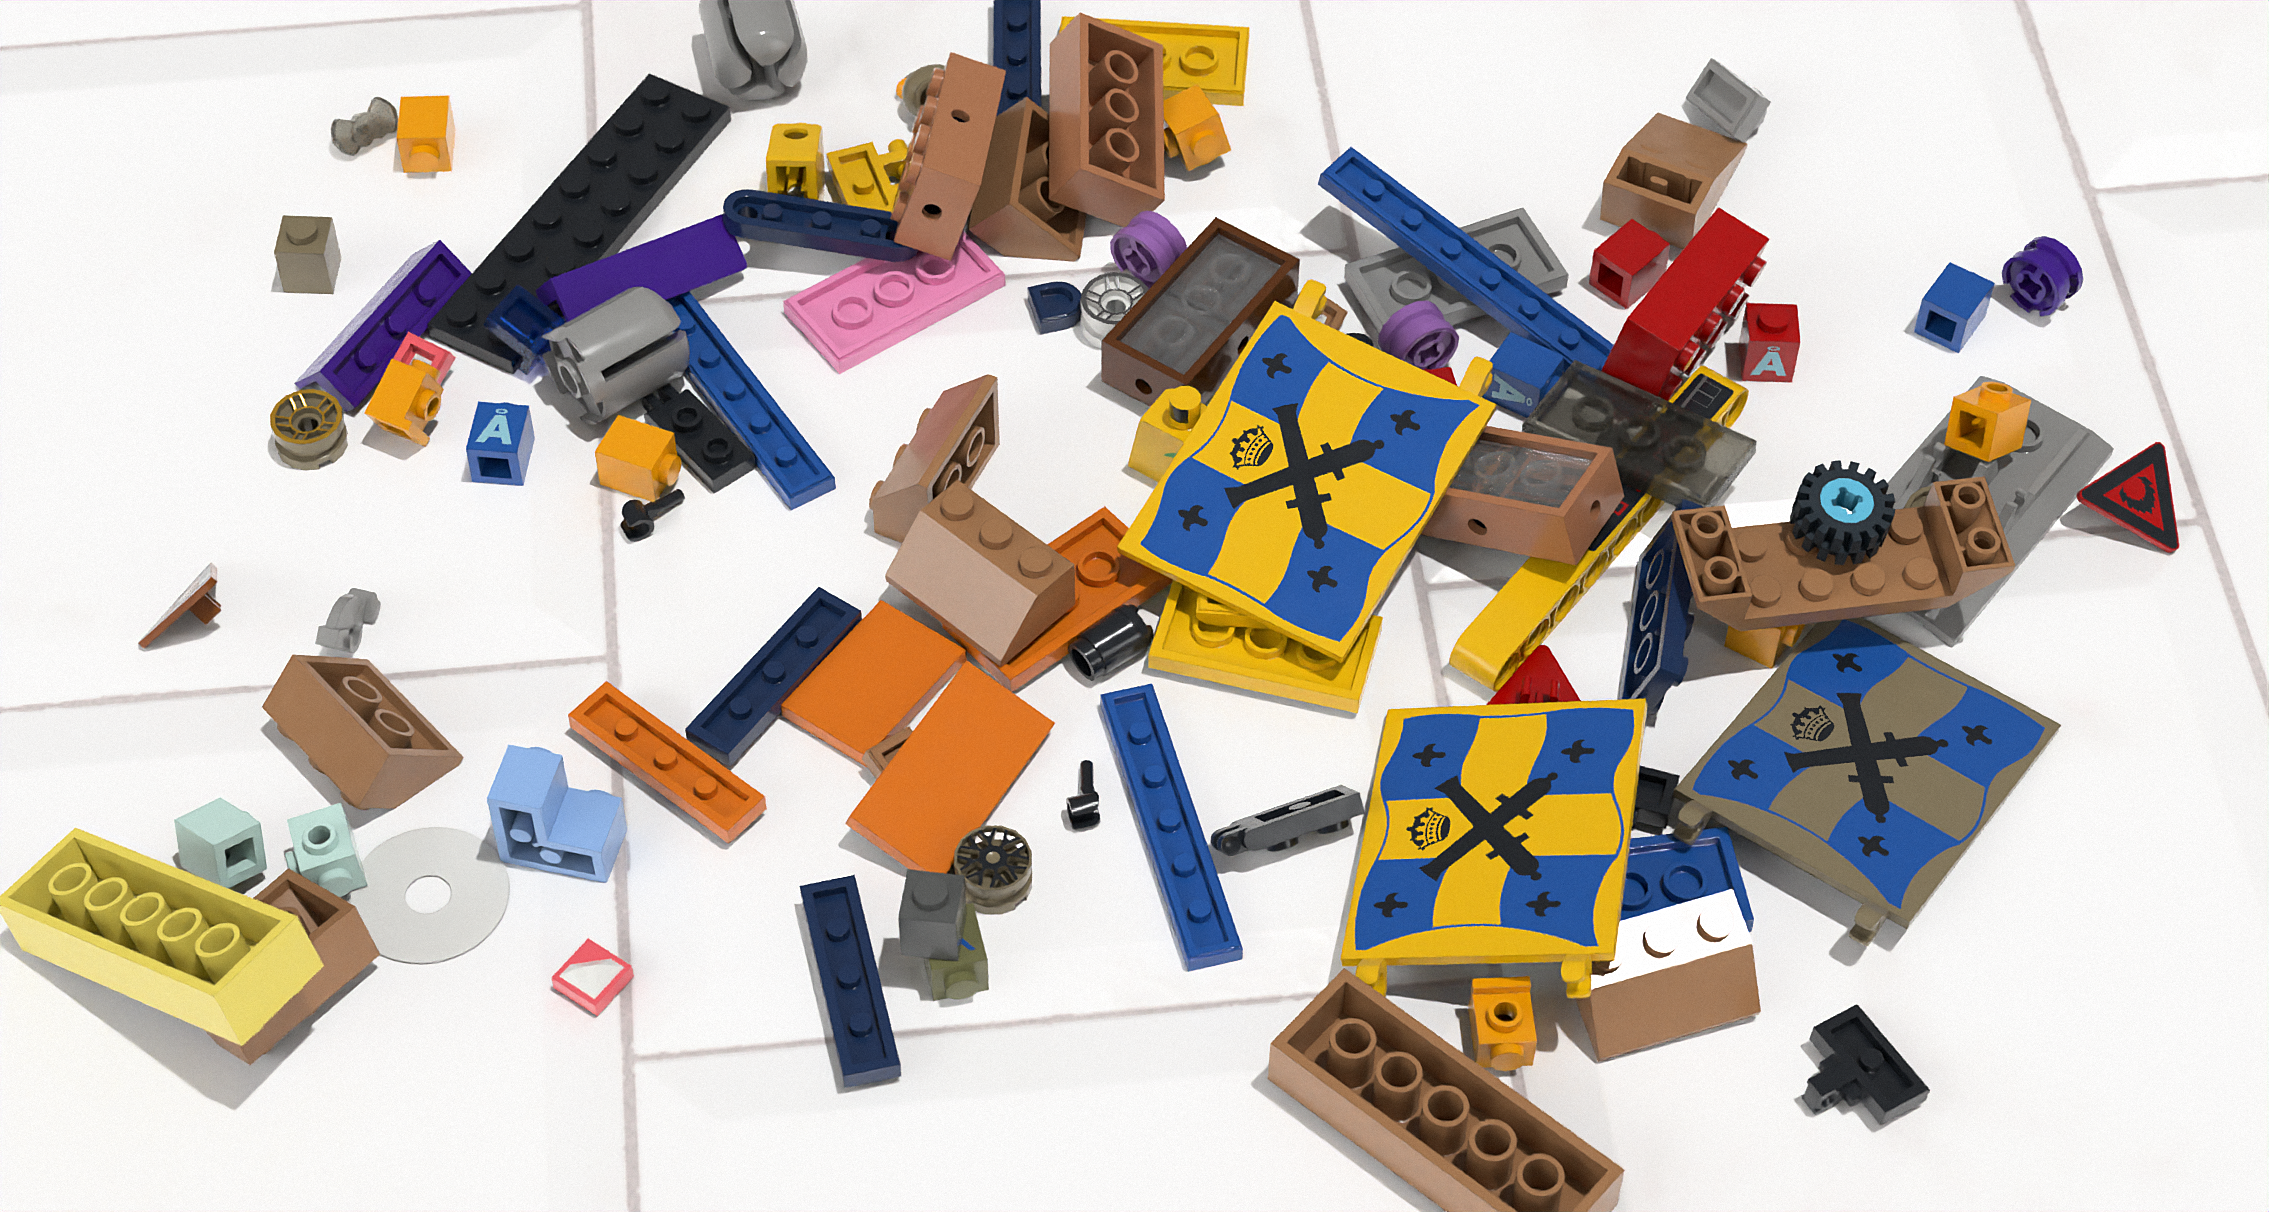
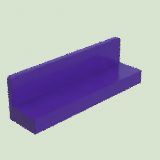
M723 214L550 278L535 291L543 309L558 303L566 322L632 287L649 288L663 299L669 300L745 270L748 265L736 237L726 230Z
M440 239L416 251L402 264L294 384L301 389L316 381L327 393L338 400L345 412L356 408L381 380L391 358L393 359L407 333L410 332L420 337L428 328V322L472 273Z

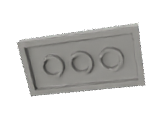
M1524 207L1459 227L1546 294L1567 288L1568 272ZM1400 247L1345 264L1344 279L1378 333H1380L1384 323L1395 312L1416 301L1435 303L1442 312L1445 321L1451 325L1487 314Z

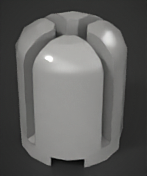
M794 0L699 1L698 11L715 77L733 95L745 100H769L783 94L785 90L784 85L794 87L803 77L808 63V53Z
M644 287L629 288L542 336V338L548 339L550 342L551 351L543 354V359L553 382L561 395L570 391L578 403L587 411V413L579 418L589 425L599 423L681 377L689 366L690 345L685 331L672 332L681 323L672 305L656 292Z

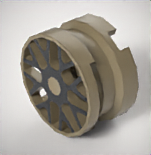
M986 825L970 831L960 840L954 852L955 875L965 876L966 904L974 903L975 911L985 915H1001L1015 910V905L1022 899L1027 900L1032 890V850L1027 840L1016 830L1002 825ZM991 832V835L986 836L984 833ZM997 832L1004 833L1003 840L995 839ZM1008 835L1015 837L1011 840L1007 839ZM978 836L982 841L975 843L974 837ZM1020 843L1023 844V846H1021L1020 848L1016 847V845Z

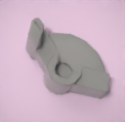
M351 588L347 594L340 596L330 611L326 625L318 626L315 644L350 653L356 652L362 639L363 622L374 623L379 615L381 602L378 600L377 594L367 590Z

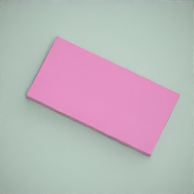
M962 231L951 261L922 251H918L913 258L903 262L865 258L784 300V313L833 368L841 374L1004 287L1005 273Z

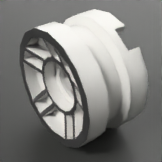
M1106 273L1090 280L1083 288L1081 295V329L1084 337L1092 345L1101 348V341L1149 290L1148 287L1139 278L1127 273Z

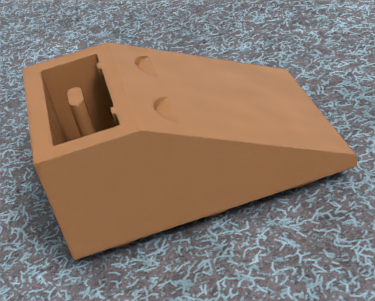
M1657 112L1623 146L1603 181L1600 220L1622 227L1630 219H1634L1647 229L1659 234L1670 245L1684 249L1712 215L1746 152L1748 143H1743L1734 138Z

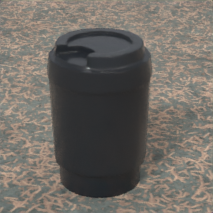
M1123 604L1113 609L1109 614L1077 636V640L1068 646L1072 662L1085 678L1094 681L1101 675L1105 676L1139 653L1144 652L1151 645V641L1154 638L1151 625L1145 624L1137 613L1138 608L1136 606Z

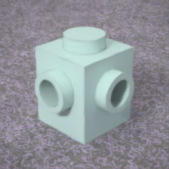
M222 797L174 819L181 867L193 875L229 889L267 869L261 822L253 818L247 811L240 810Z
M342 803L287 819L294 847L293 851L285 853L289 869L338 897H342L350 891L368 886L355 836Z

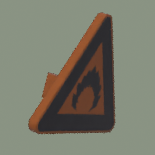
M212 562L201 571L139 640L138 644L143 649L188 609L205 625L222 610L220 608L222 605L208 593L217 583V567Z

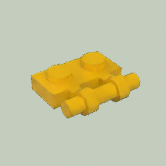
M903 139L891 141L887 147L889 152L878 155L873 142L826 153L827 168L842 204L892 212L899 190H897L898 184L891 185L888 177L901 178L906 164L904 160L908 149Z

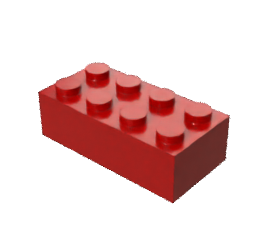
M1718 207L1627 317L1595 386L1646 418L1659 401L1666 404L1678 391L1683 382V379L1679 376L1684 373L1690 377L1700 364L1706 353V350L1702 349V347L1707 345L1713 348L1728 325V322L1724 319L1728 317L1734 321L1743 310L1750 297L1744 288L1746 285L1752 287L1765 269L1767 261L1762 259L1761 255L1770 238Z

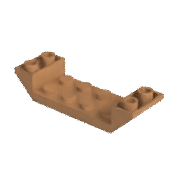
M1985 476L1933 482L1924 506L1896 509L1882 547L1878 548L1877 553L1873 557L1869 558L1865 554L1862 563L1854 565L1850 556H1847L1844 565H1835V555L1828 554L1824 562L1816 558L1819 552L1818 548L1814 547L1809 553L1801 547L1805 537L1795 539L1792 533L1795 524H1790V521L1732 528L1725 505L1673 511L1671 515L1697 608L1738 631L1946 608L2012 573L2015 568V563Z

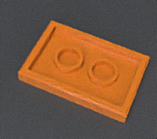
M880 600L781 704L782 716L867 767L862 760L865 751L903 730L965 663L967 660L966 649Z

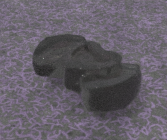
M375 96L370 101L366 112L355 113L351 120L336 118L332 121L330 127L332 144L341 153L355 156L361 147L370 146L374 139H381L386 134H393L397 131L399 118L397 108L387 99Z

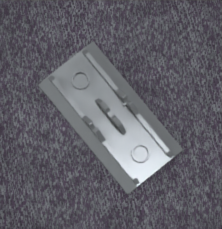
M1980 375L1967 391L1981 386L1984 382L2006 383ZM2010 386L2013 389L2012 393L2031 400L2022 448L1987 462L1945 446L1944 442L1950 416L1949 411L1887 482L1889 488L1886 494L1893 493L1895 498L1893 509H1903L1913 493L1923 487L1932 486L1933 482L1985 476L2015 563L2013 572L1949 607L1904 612L1921 622L1923 627L1952 648L2077 498V492L2088 485L2114 451L2110 444L2091 429Z

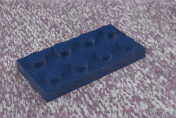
M1682 499L1674 511L1702 508L1703 506ZM1671 515L1639 556L1619 699L1646 698V717L1649 713L1655 715L1659 711L1665 694L1670 687H1678L1683 681L1689 663L1688 656L1683 655L1684 643L1688 639L1694 623V614L1689 612L1693 592Z

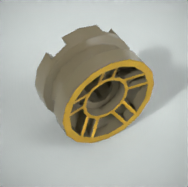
M306 389L288 394L275 404L270 414V427L275 437L277 453L281 460L292 468L305 471L320 469L319 464L330 460L332 463H335L343 456L348 446V431L344 423L342 407L334 396L325 391Z

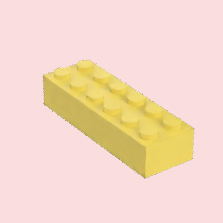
M76 827L0 895V915L23 951L241 1046L253 1035L257 1034L264 1024L294 995L300 992L305 984L324 966L296 915Z

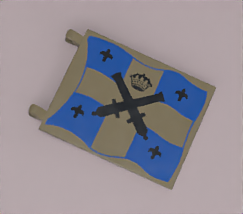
M1862 617L1817 622L1674 789L1673 797L1682 801L1685 805L1679 811L1677 818L1679 825L1674 829L1673 836L1685 844L1693 845L1710 818L1863 904L1855 914V925L1850 930L1849 937L1864 946H1869L1886 919L1905 929L1909 928L2057 735L2061 724Z

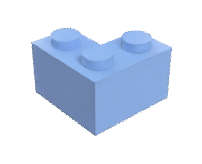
M508 744L487 796L500 860L504 863L607 883L627 832L622 798L612 796L603 790L592 789L586 791L568 787L563 755L555 754L542 747L525 748Z

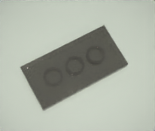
M1574 360L1522 424V432L1613 448L1622 483L1675 507L1679 505L1682 499L1702 505V508L1714 507L1755 455L1757 440Z

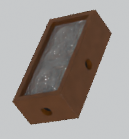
M1215 217L1101 341V381L1149 407L1166 389H1175L1180 386H1190L1198 390L1201 395V403L1205 404L1219 389L1274 301L1289 308L1292 307L1298 296L1300 259Z

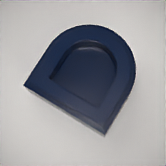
M1061 281L1027 287V299L1040 335L1069 329L1081 320L1082 294L1077 287Z

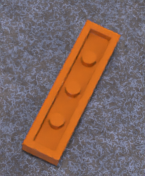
M607 681L568 714L570 728L728 844L767 809L766 798L763 794Z

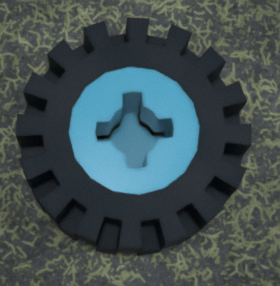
M1835 460L1831 462L1829 470L1822 463L1815 466L1813 474L1808 472L1804 476L1792 506L1790 524H1795L1792 531L1795 539L1805 537L1801 547L1809 553L1814 547L1818 548L1819 552L1816 558L1824 562L1828 554L1835 555V565H1844L1847 556H1850L1854 565L1862 563L1865 554L1869 558L1873 557L1877 553L1878 548L1882 547L1895 515L1896 509H1893L1895 498L1893 493L1886 494L1889 484L1885 479L1877 483L1874 482L1877 472L1873 469L1868 468L1865 474L1857 472L1860 463L1850 461L1848 469H1842L1841 460Z

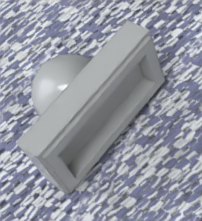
M1713 58L1708 61L1685 97L1686 100L1732 137L1743 143L1746 142L1752 131L1764 122L1767 108L1771 104V101L1761 91L1749 85L1728 67Z

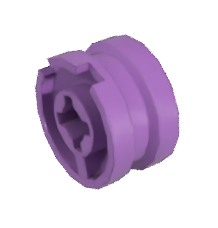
M1148 210L1139 212L1130 221L1128 226L1120 229L1110 241V252L1120 271L1123 272L1127 268L1148 289L1187 249L1185 239L1179 230L1167 218Z
M1416 301L1402 307L1384 323L1378 335V345L1387 354L1417 368L1431 370L1443 368L1454 356L1459 345V336L1452 325L1445 321L1442 312L1435 303Z

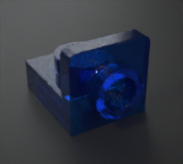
M517 284L487 316L483 326L523 356L519 370L527 376L538 363L544 368L547 367L543 354L551 351L549 340L542 338V336L565 324L566 321L521 285Z

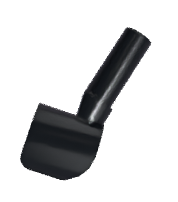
M676 489L645 505L636 499L627 501L622 507L621 514L624 520L620 525L627 539L637 542L650 536L655 527L651 518L685 500L683 491Z
M1083 760L1080 763V795L1066 798L1067 813L1073 830L1097 825L1101 822L1098 810L1099 795L1094 788V766L1090 760Z

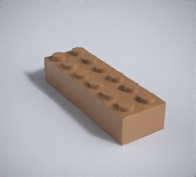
M1345 968L1270 1043L1269 1081L1446 1212H1611L1618 1205L1625 1169Z

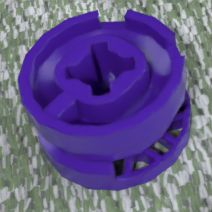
M2047 236L2032 239L2024 246L2023 251H2018L2006 261L2002 269L2003 284L2010 283L2014 291L2009 295L2012 300L2028 313L2032 310L2040 311V317L2051 315L2063 305L2065 299L2071 298L2081 289L2084 280L2082 267L2072 251L2057 239Z

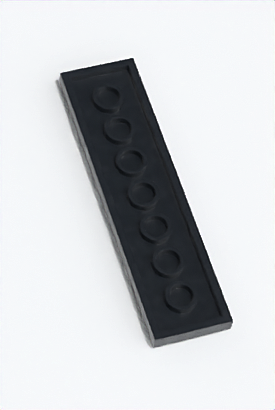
M649 73L428 322L430 338L510 374H514L543 341L544 338L542 336L550 332L563 317L558 303L543 309L535 290L550 278L617 254L730 123V106Z

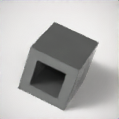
M907 869L898 915L901 955L949 961L959 960L967 915L964 875Z

